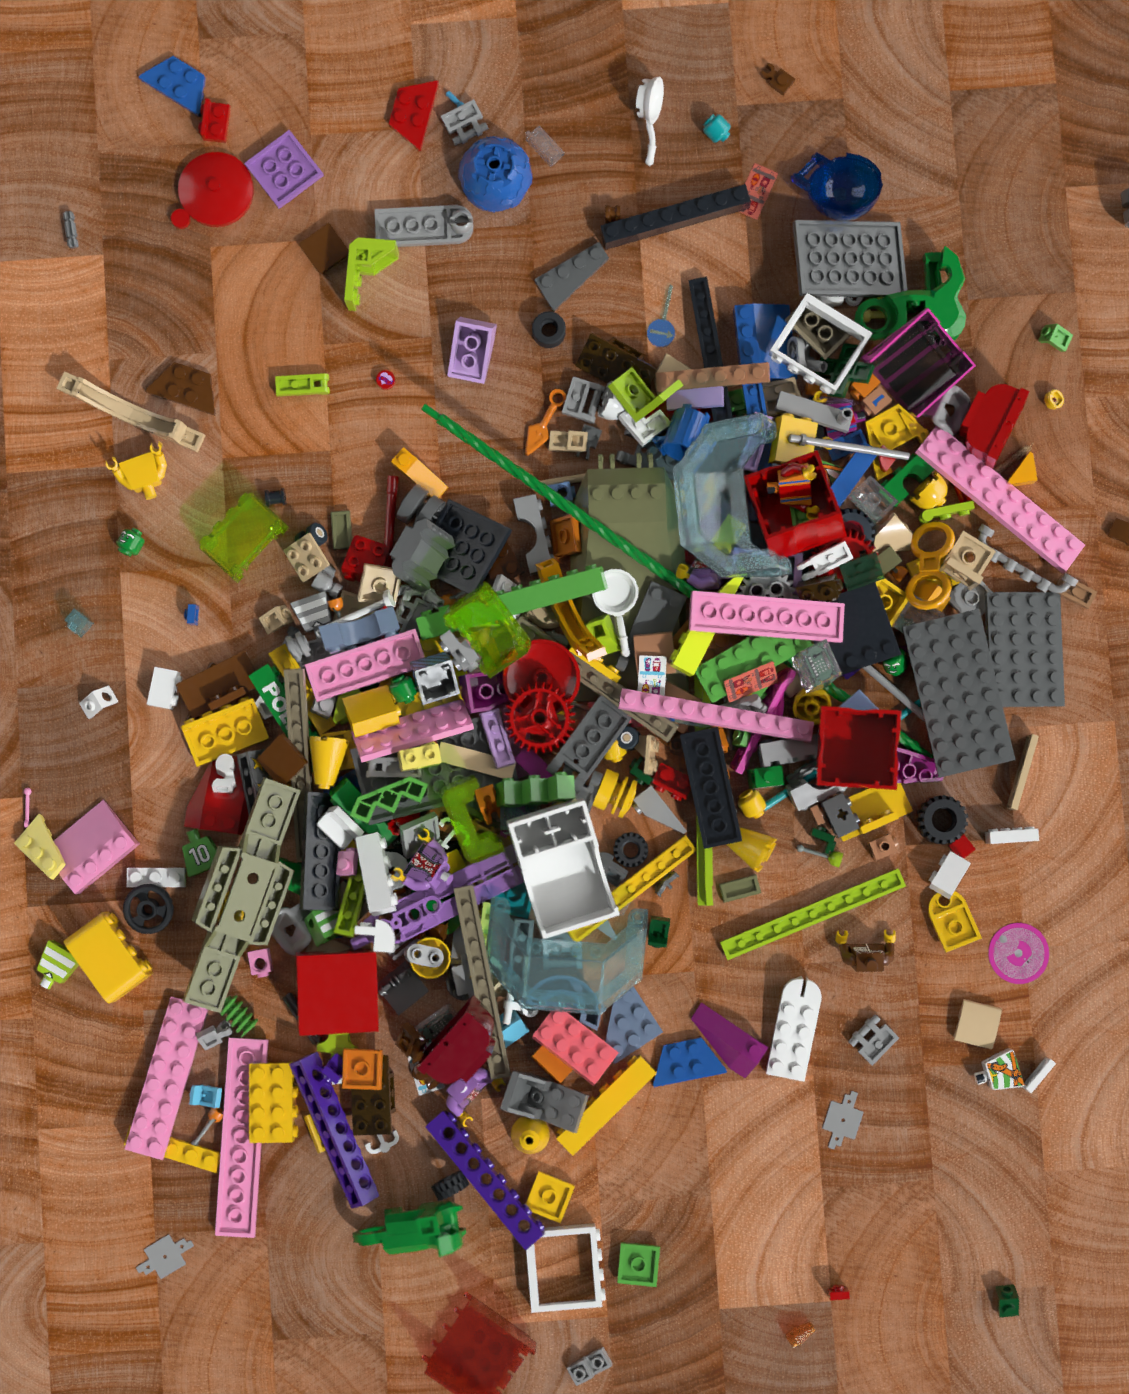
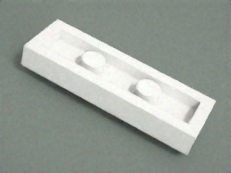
M127 868V887H137L143 884H154L160 887H186V868Z

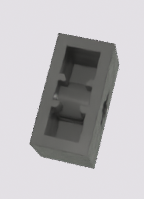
M840 793L820 803L836 838L859 829L858 824H860V820L856 813H852L850 809L852 803L847 795L844 796L843 793ZM838 810H840L841 812L845 811L846 815L843 816L844 820L842 818L837 817V815L839 814Z

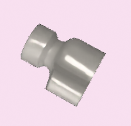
M330 565L318 573L311 587L319 592H328L329 596L334 599L337 598L343 588L339 583L333 582L336 569Z

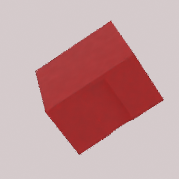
M818 450L791 459L784 464L768 467L743 476L773 562L847 536L842 513L834 492L829 486L826 471ZM792 462L799 464L808 463V466L814 465L815 469L813 472L817 474L810 481L812 505L810 507H819V512L817 513L819 517L793 526L790 506L780 503L779 493L768 494L767 483L778 482L777 471Z
M821 706L815 785L897 790V747L900 740L901 711L882 709L856 710L847 707Z
M352 949L340 952H295L299 1036L379 1032L376 951H373L374 949Z

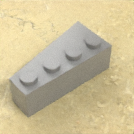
M818 730L817 734L812 735L810 743L780 737V741L772 742V739L760 741L761 744L757 747L761 768L817 758Z

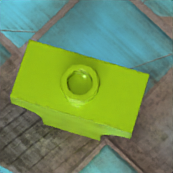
M351 1033L329 1034L326 1041H320L317 1044V1051L331 1053V1057L338 1053L342 1057L344 1048L358 1049V1047L352 1044L350 1040Z

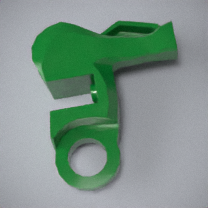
M947 246L941 252H925L922 257L925 290L902 291L888 294L882 299L873 298L866 300L856 310L854 322L872 332L869 340H885L907 323V313H916L917 310L920 313L924 309L929 308L949 336L956 340L962 333L966 322V314L958 300L959 291L965 281L958 256ZM940 271L947 273L948 279L944 283H942ZM869 309L882 311L886 318L885 326L876 330L867 327L863 320L864 312ZM919 319L920 331L930 324L928 320ZM931 328L920 337V340L932 343L940 336L934 328ZM906 332L903 335H901L896 341H901L905 336ZM942 341V342H941L940 344H938V345H944V344H946V343H945L944 341Z
M434 1201L422 1203L418 1209L403 1211V1206L387 1208L384 1212V1225L353 1232V1242L358 1243L359 1246L382 1243L384 1251L389 1255L433 1248L437 1249L438 1256L442 1257L454 1253L463 1245L462 1238L467 1232L465 1227H459L457 1212L463 1210V1207L451 1201Z

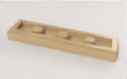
M1031 734L1026 738L1007 809L1018 810L1039 738L1037 735Z
M444 742L440 743L439 751L442 763L502 779L512 778L515 764L496 769L492 755Z

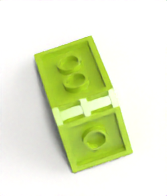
M358 237L349 244L344 297L348 311H356V305H360L358 287L362 286L361 275L375 276L399 259L396 240Z

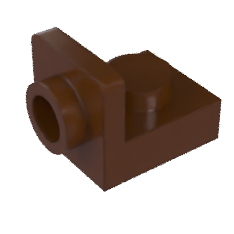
M444 921L418 934L417 939L422 940L426 935L444 941L447 936L449 921Z

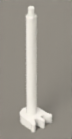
M388 589L383 591V600L331 623H347L381 607H394L396 602L393 601V596L390 595V590Z

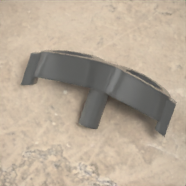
M675 871L668 872L663 876L662 881L656 883L655 893L661 897L666 886L672 889L669 883L679 877V875Z

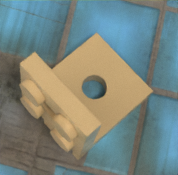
M962 531L953 548L941 564L940 572H945L951 576V579L961 582L971 591L983 580L984 577L981 574L996 551L967 532ZM967 552L972 553L974 556V560L971 563L966 562L964 559V554Z

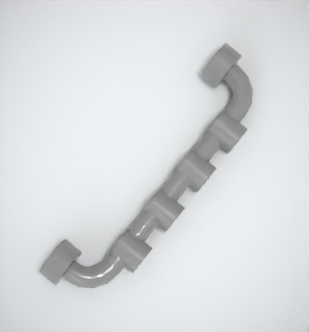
M981 524L978 529L981 532L978 540L989 546L986 543L987 536L991 538L995 531ZM994 549L996 552L991 561L996 563L999 560L1004 563L1003 568L1011 573L1016 570L1021 573L1019 577L1028 583L1030 580L1038 583L1036 587L1045 593L1047 590L1054 593H1063L1070 586L1075 587L1078 583L1077 579L1065 573L1061 579L1064 583L1060 586L1054 585Z

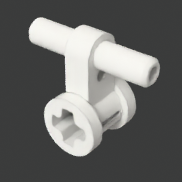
M509 985L507 998L503 1004L505 1010L502 1023L510 1024L512 1010H517L520 1014L527 1017H534L539 1011L538 1003L529 998H520L518 1001H514L516 986Z

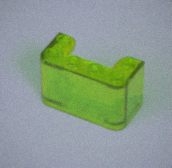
M252 492L249 494L244 493L239 498V503L236 507H231L226 512V517L213 526V531L199 541V549L236 583H239L244 577L242 575L243 569L247 571L249 569L248 566L273 539L276 540L278 538L276 534H284L289 529L287 524Z
M487 582L448 607L443 615L446 626L453 629L459 628L460 634L469 640L471 648L481 656L479 668L489 678H492L526 655L531 646V640Z
M473 774L442 787L440 798L464 857L470 863H478L505 852V849L494 832L487 831L478 835L465 805L474 800L475 790L480 787L477 778Z

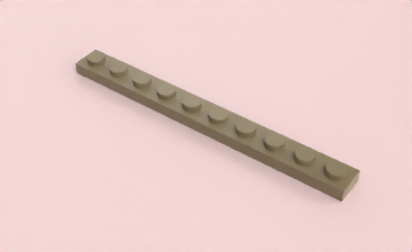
M523 616L519 618L510 632L524 643L532 640L546 639L561 644ZM572 653L579 666L580 682L619 708L621 690L626 688L609 679ZM622 710L666 742H669L679 727L678 724L667 717Z
M305 668L284 669L288 739L308 761L291 780V786L301 790L293 815L297 861H302L305 792H313Z
M474 884L455 887L454 893L474 994L480 1001V1005L491 1014L494 1020V1029L491 1037L496 1042L492 1055L487 1059L491 1080L509 1077L511 1072Z

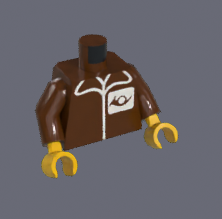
M886 929L884 930L885 944H847L848 932L845 930L844 936H841L839 931H837L835 941L840 944L839 949L842 961L850 965L856 972H883L884 966L893 962V943L896 940L895 930H893L892 935H887Z

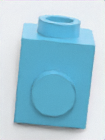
M204 1084L192 1085L189 1094V1104L220 1108L222 1088Z

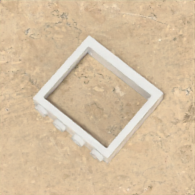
M807 293L771 348L769 356H771L774 362L786 365L790 372L802 375L806 382L810 384L815 383L820 386V390L824 393L834 395L869 341L872 332ZM805 308H808L861 341L834 384L778 351Z
M595 1223L545 1227L544 1232L546 1234L542 1237L590 1233L596 1299L539 1304L535 1245L533 1244L526 1250L531 1313L602 1307V1301L606 1300L605 1288L601 1289L600 1281L604 1280L603 1268L599 1269V1261H602L601 1248L597 1249V1241H601L600 1229H596Z

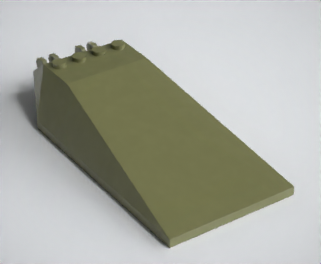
M636 453V468H615L614 454H610V469H603V456L598 454V469H587L573 504L607 526L615 534L633 544L638 550L656 560L664 568L676 574L679 564H685L683 507L665 468L653 467V453H648V468H641L642 456L641 453ZM579 522L582 552L570 555L571 570L577 569L578 572L585 570V566L596 564L597 567L602 566L604 572L610 569H621L628 572L637 583L638 599L635 605L622 615L626 636H628L651 581L681 593L670 583L652 573L646 566L641 565L621 549L613 546L596 532ZM592 594L572 599L585 626L592 618L607 614L596 606ZM686 601L672 631L673 636L687 621ZM610 615L617 636L619 638L616 619L617 616ZM621 650L603 655L601 657L604 659L602 663L608 667L610 664L615 667ZM630 656L624 672L619 670L618 674L621 678L617 683L626 689L638 691L636 659ZM677 669L676 673L666 674V681L689 692L688 675ZM580 682L574 702L597 701L600 695Z

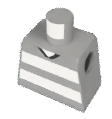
M325 591L290 603L306 632L314 630L317 639L321 638L320 633H317L318 627L332 622L331 611L327 603L329 598Z

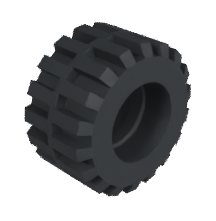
M941 795L929 798L925 803L921 804L920 810L917 811V829L921 831L922 837L927 838L926 840L929 842H934L935 844L952 843L961 838V834H964L966 831L965 826H968V822H966L968 814H965V807L960 805L961 802L959 800H955L951 796ZM937 809H946L951 814L952 824L946 831H938L932 824V815Z

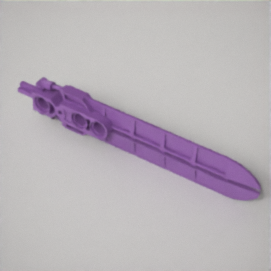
M513 844L453 873V880L449 885L441 882L437 889L419 890L398 900L396 905L397 911L390 912L393 915V919L391 921L381 919L388 923L393 931L395 929L400 930L401 938L395 940V944L404 942L458 915L455 897L443 903L440 901V899L454 893L455 887L471 885L483 879V883L474 887L477 904L479 905L523 883L524 879L520 866L513 867L512 865L518 861ZM509 866V870L489 880L486 879L487 876ZM435 900L438 906L435 911L427 909L428 901ZM417 909L420 912L417 920L410 919V910ZM370 915L364 919V922L372 923V927H375V921L380 919V915ZM360 934L350 939L354 950H357L371 942L374 945L375 935Z

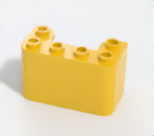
M109 911L97 915L66 938L64 944L107 1003H113L154 973L151 970L153 967L147 959H138L135 948L131 944L128 945L126 943L124 933L120 929H116L119 922L118 918Z

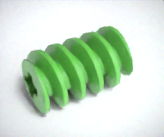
M238 995L229 996L225 999L220 1014L221 1016L228 1014L225 1020H233L231 1027L238 1026L236 1033L243 1031L242 1038L256 1025L258 1018L251 1020L253 1013L246 1014L248 1007L240 1008L243 1001L235 1002Z

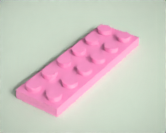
M416 629L305 664V668L315 699L319 702L411 672L410 662L425 658Z
M460 699L399 717L400 724L356 738L353 731L351 734L361 762L399 752L400 750H406L473 730L474 727L465 704Z

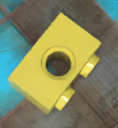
M438 744L400 750L397 753L401 772L437 766L442 763Z

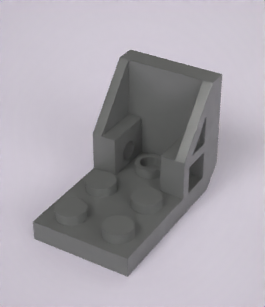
M513 1071L500 1109L528 1118L540 1119L572 1133H577L589 1095L533 1073Z

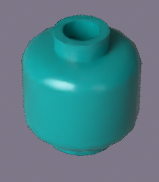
M712 114L703 124L704 134L714 143L720 140L724 142L730 136L728 131L731 125L720 114Z

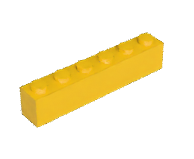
M634 1055L626 1063L628 1066L623 1071L620 1069L613 1075L614 1080L610 1084L605 1083L599 1089L600 1094L596 1098L592 1096L587 1101L577 1133H572L562 1128L558 1129L556 1139L572 1156L657 1074L641 1055L638 1057Z

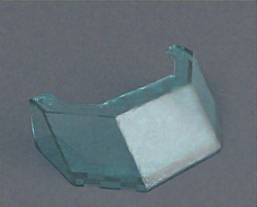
M755 413L705 424L698 438L686 450L683 459L673 468L681 546L722 578L778 577L792 574L791 561L787 557L778 556L776 552L770 549L761 550L751 542L746 486L743 477V467L758 446L775 440L777 436L776 422L762 413Z
M491 897L487 950L491 973L499 980V983L506 991L513 996L522 1009L601 1015L610 1005L618 1001L628 990L642 980L648 909L637 908L631 910L628 915L627 927L607 944L528 938L510 919L509 902L504 898Z

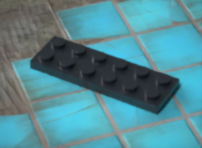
M718 727L681 734L680 738L704 849L741 842L742 836Z
M305 792L300 889L301 910L338 911L340 875L336 874L338 851H341V849L316 825L328 808L334 806L330 801L332 797L329 793Z

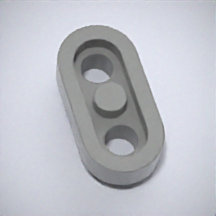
M792 336L788 340L787 356L806 367L805 343L801 337Z
M416 943L408 945L404 953L406 960L410 963L433 968L440 966L444 959L440 949ZM416 950L419 952L417 957L414 956ZM434 954L437 956L435 961L432 960Z

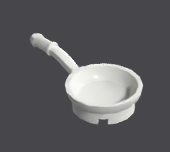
M661 77L643 79L644 85L639 86L636 99V108L640 109L637 115L638 117L645 118L647 123L649 145L646 164L648 166L653 165L655 149L657 148L655 146L656 140L653 124L659 117L663 103L664 85Z
M610 569L604 572L608 589L592 593V597L596 606L601 611L617 616L621 654L624 657H628L630 650L622 615L635 605L638 599V586L635 579L628 572L621 569Z

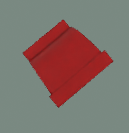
M1007 384L994 385L986 394L978 391L959 432V435L965 437L964 446L970 454L985 462V465L992 469L994 468L1026 404L1030 391L1024 388L1017 389Z

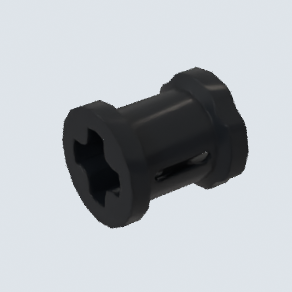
M281 488L277 491L265 490L266 506L270 507L273 504L281 503L286 505L285 489Z

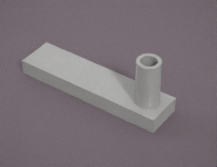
M783 391L779 392L774 409L777 412L793 414L796 418H810L812 422L844 433L849 431L853 417V411L850 408L837 409Z

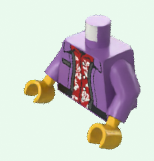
M698 538L692 545V551L702 555L697 556L690 568L685 564H679L676 576L679 579L686 578L687 583L698 590L719 589L725 580H731L735 576L734 568H727L724 558L716 557L708 549L705 550L703 548L705 545L704 540Z
M425 828L422 830L426 832V838H422L419 834H417L419 840H425L427 843L421 845L404 872L400 868L393 869L399 873V877L390 876L393 881L400 880L402 884L414 891L428 890L429 888L437 889L441 882L449 885L453 880V875L448 873L450 866L447 863L448 857L444 848L433 837H429L430 833Z
M482 1067L479 1068L467 1083L460 1078L447 1089L449 1096L447 1097L446 1105L464 1127H467L465 1125L467 1119L471 1121L473 1119L463 1110L488 1083H491L497 1092L501 1091L498 1087L500 1084L506 1085L502 1078L491 1080L490 1072Z

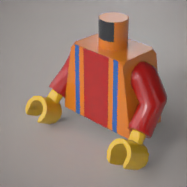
M792 462L777 471L778 482L767 483L768 494L779 493L781 504H786L806 514L809 520L819 517L817 515L819 507H810L812 505L810 481L817 475L813 472L815 469L814 465L808 466V463L799 464Z

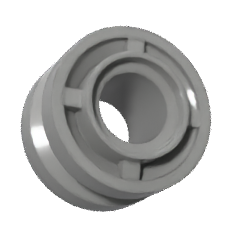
M300 631L295 633V638L291 636L286 637L287 648L293 659L295 658L297 662L302 660L303 655L306 657L312 655L310 645Z

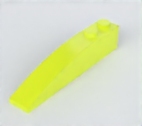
M742 570L736 574L717 593L735 594L746 571ZM689 629L686 633L683 632L678 641L681 643L678 650L675 649L670 656L672 661L670 666L688 676H693L715 633L689 631Z

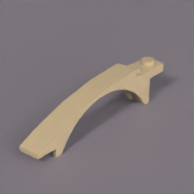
M65 371L56 388L131 425L197 453L205 438L203 433L187 427L178 419L164 417L138 407L81 377L78 378Z

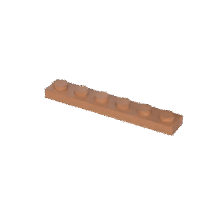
M768 362L655 373L656 392H663L678 379L683 384L678 390L769 383L770 366Z

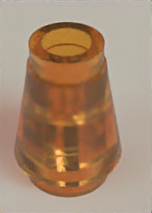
M809 1321L789 1329L785 1336L790 1345L795 1348L797 1346L800 1347L816 1330Z

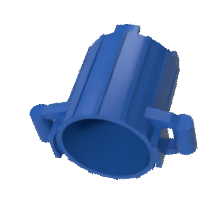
M683 404L682 408H677L674 411L666 435L655 436L653 438L654 444L663 456L666 454L677 461L694 462L697 458L699 459L701 453H710L712 451L708 441L704 440L710 424L709 414L705 412L704 415L696 409H692V404Z

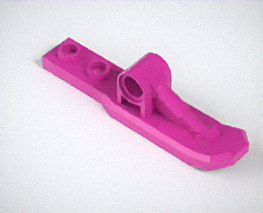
M788 667L779 671L776 674L778 682L768 686L765 690L767 695L761 701L768 708L765 714L783 717L784 691L794 681L796 671ZM752 732L747 747L738 748L729 766L731 769L742 774L748 768L749 759L752 753L757 750L758 741L762 734Z

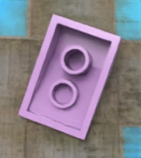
M459 317L456 320L448 377L485 383L497 324Z

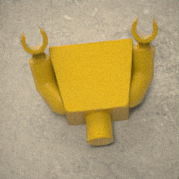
M158 441V449L154 448L153 443H151V452L119 463V466H117L115 457H112L115 462L113 465H109L105 461L106 467L112 470L120 484L128 490H134L136 493L143 491L146 500L157 497L154 487L162 484L161 479L165 476L167 463L161 451L162 443Z

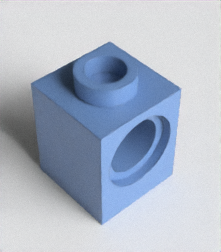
M569 481L547 485L556 492L565 490L567 496L564 499L573 503V498L576 497L574 486L570 487ZM550 502V507H556V505Z

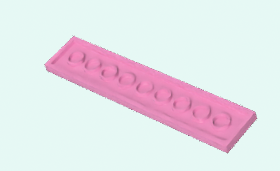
M938 426L931 431L915 453L1062 574L1068 570L1084 548V543L1017 488L1007 484L1006 479L991 467L985 465V462L970 454L962 443L948 432L941 430Z
M229 1037L215 1236L255 1237L262 1143H249V1064L267 1063L269 1039Z

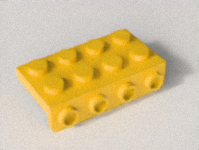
M242 698L238 700L239 704L233 706L227 704L220 707L221 711L215 713L209 711L202 714V718L198 720L191 718L183 722L184 725L181 726V729L197 767L217 760L222 754L230 755L270 739L253 698Z
M292 1062L249 1064V1143H292L295 1137H298V1125H295V1117H298V1106H295V1098L298 1097V1086H295V1077L289 1065Z

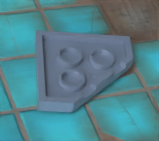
M632 983L623 987L614 995L605 1039L608 1045L619 1052L613 1060L614 1064L663 1033Z

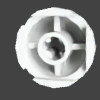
M609 382L601 397L603 399V407H598L597 414L598 417L607 420H618L619 415L626 410L608 386L611 384Z

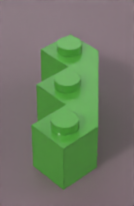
M557 772L555 776L550 778L530 775L528 779L523 781H514V778H504L502 782L495 784L497 807L515 808L522 807V805H542L553 801L561 803L575 799L574 775H566V772Z
M408 777L357 798L350 817L368 824L376 806L394 814L401 796L420 803L428 784Z

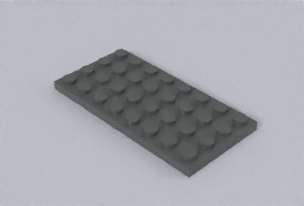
M979 609L902 627L938 778L1015 760Z
M480 717L471 719L474 727L473 730L436 740L439 747L440 743L444 742L492 755ZM356 748L350 749L362 795L405 779L366 777L368 764H366V761L361 762ZM398 752L382 757L398 758ZM446 763L421 768V778L415 779L428 784L421 802L417 803L401 796L394 814L376 806L369 825L476 798L474 790L493 784L496 790L495 784L502 782V778ZM376 764V771H382V764ZM514 768L512 778H514V781H519L516 768Z

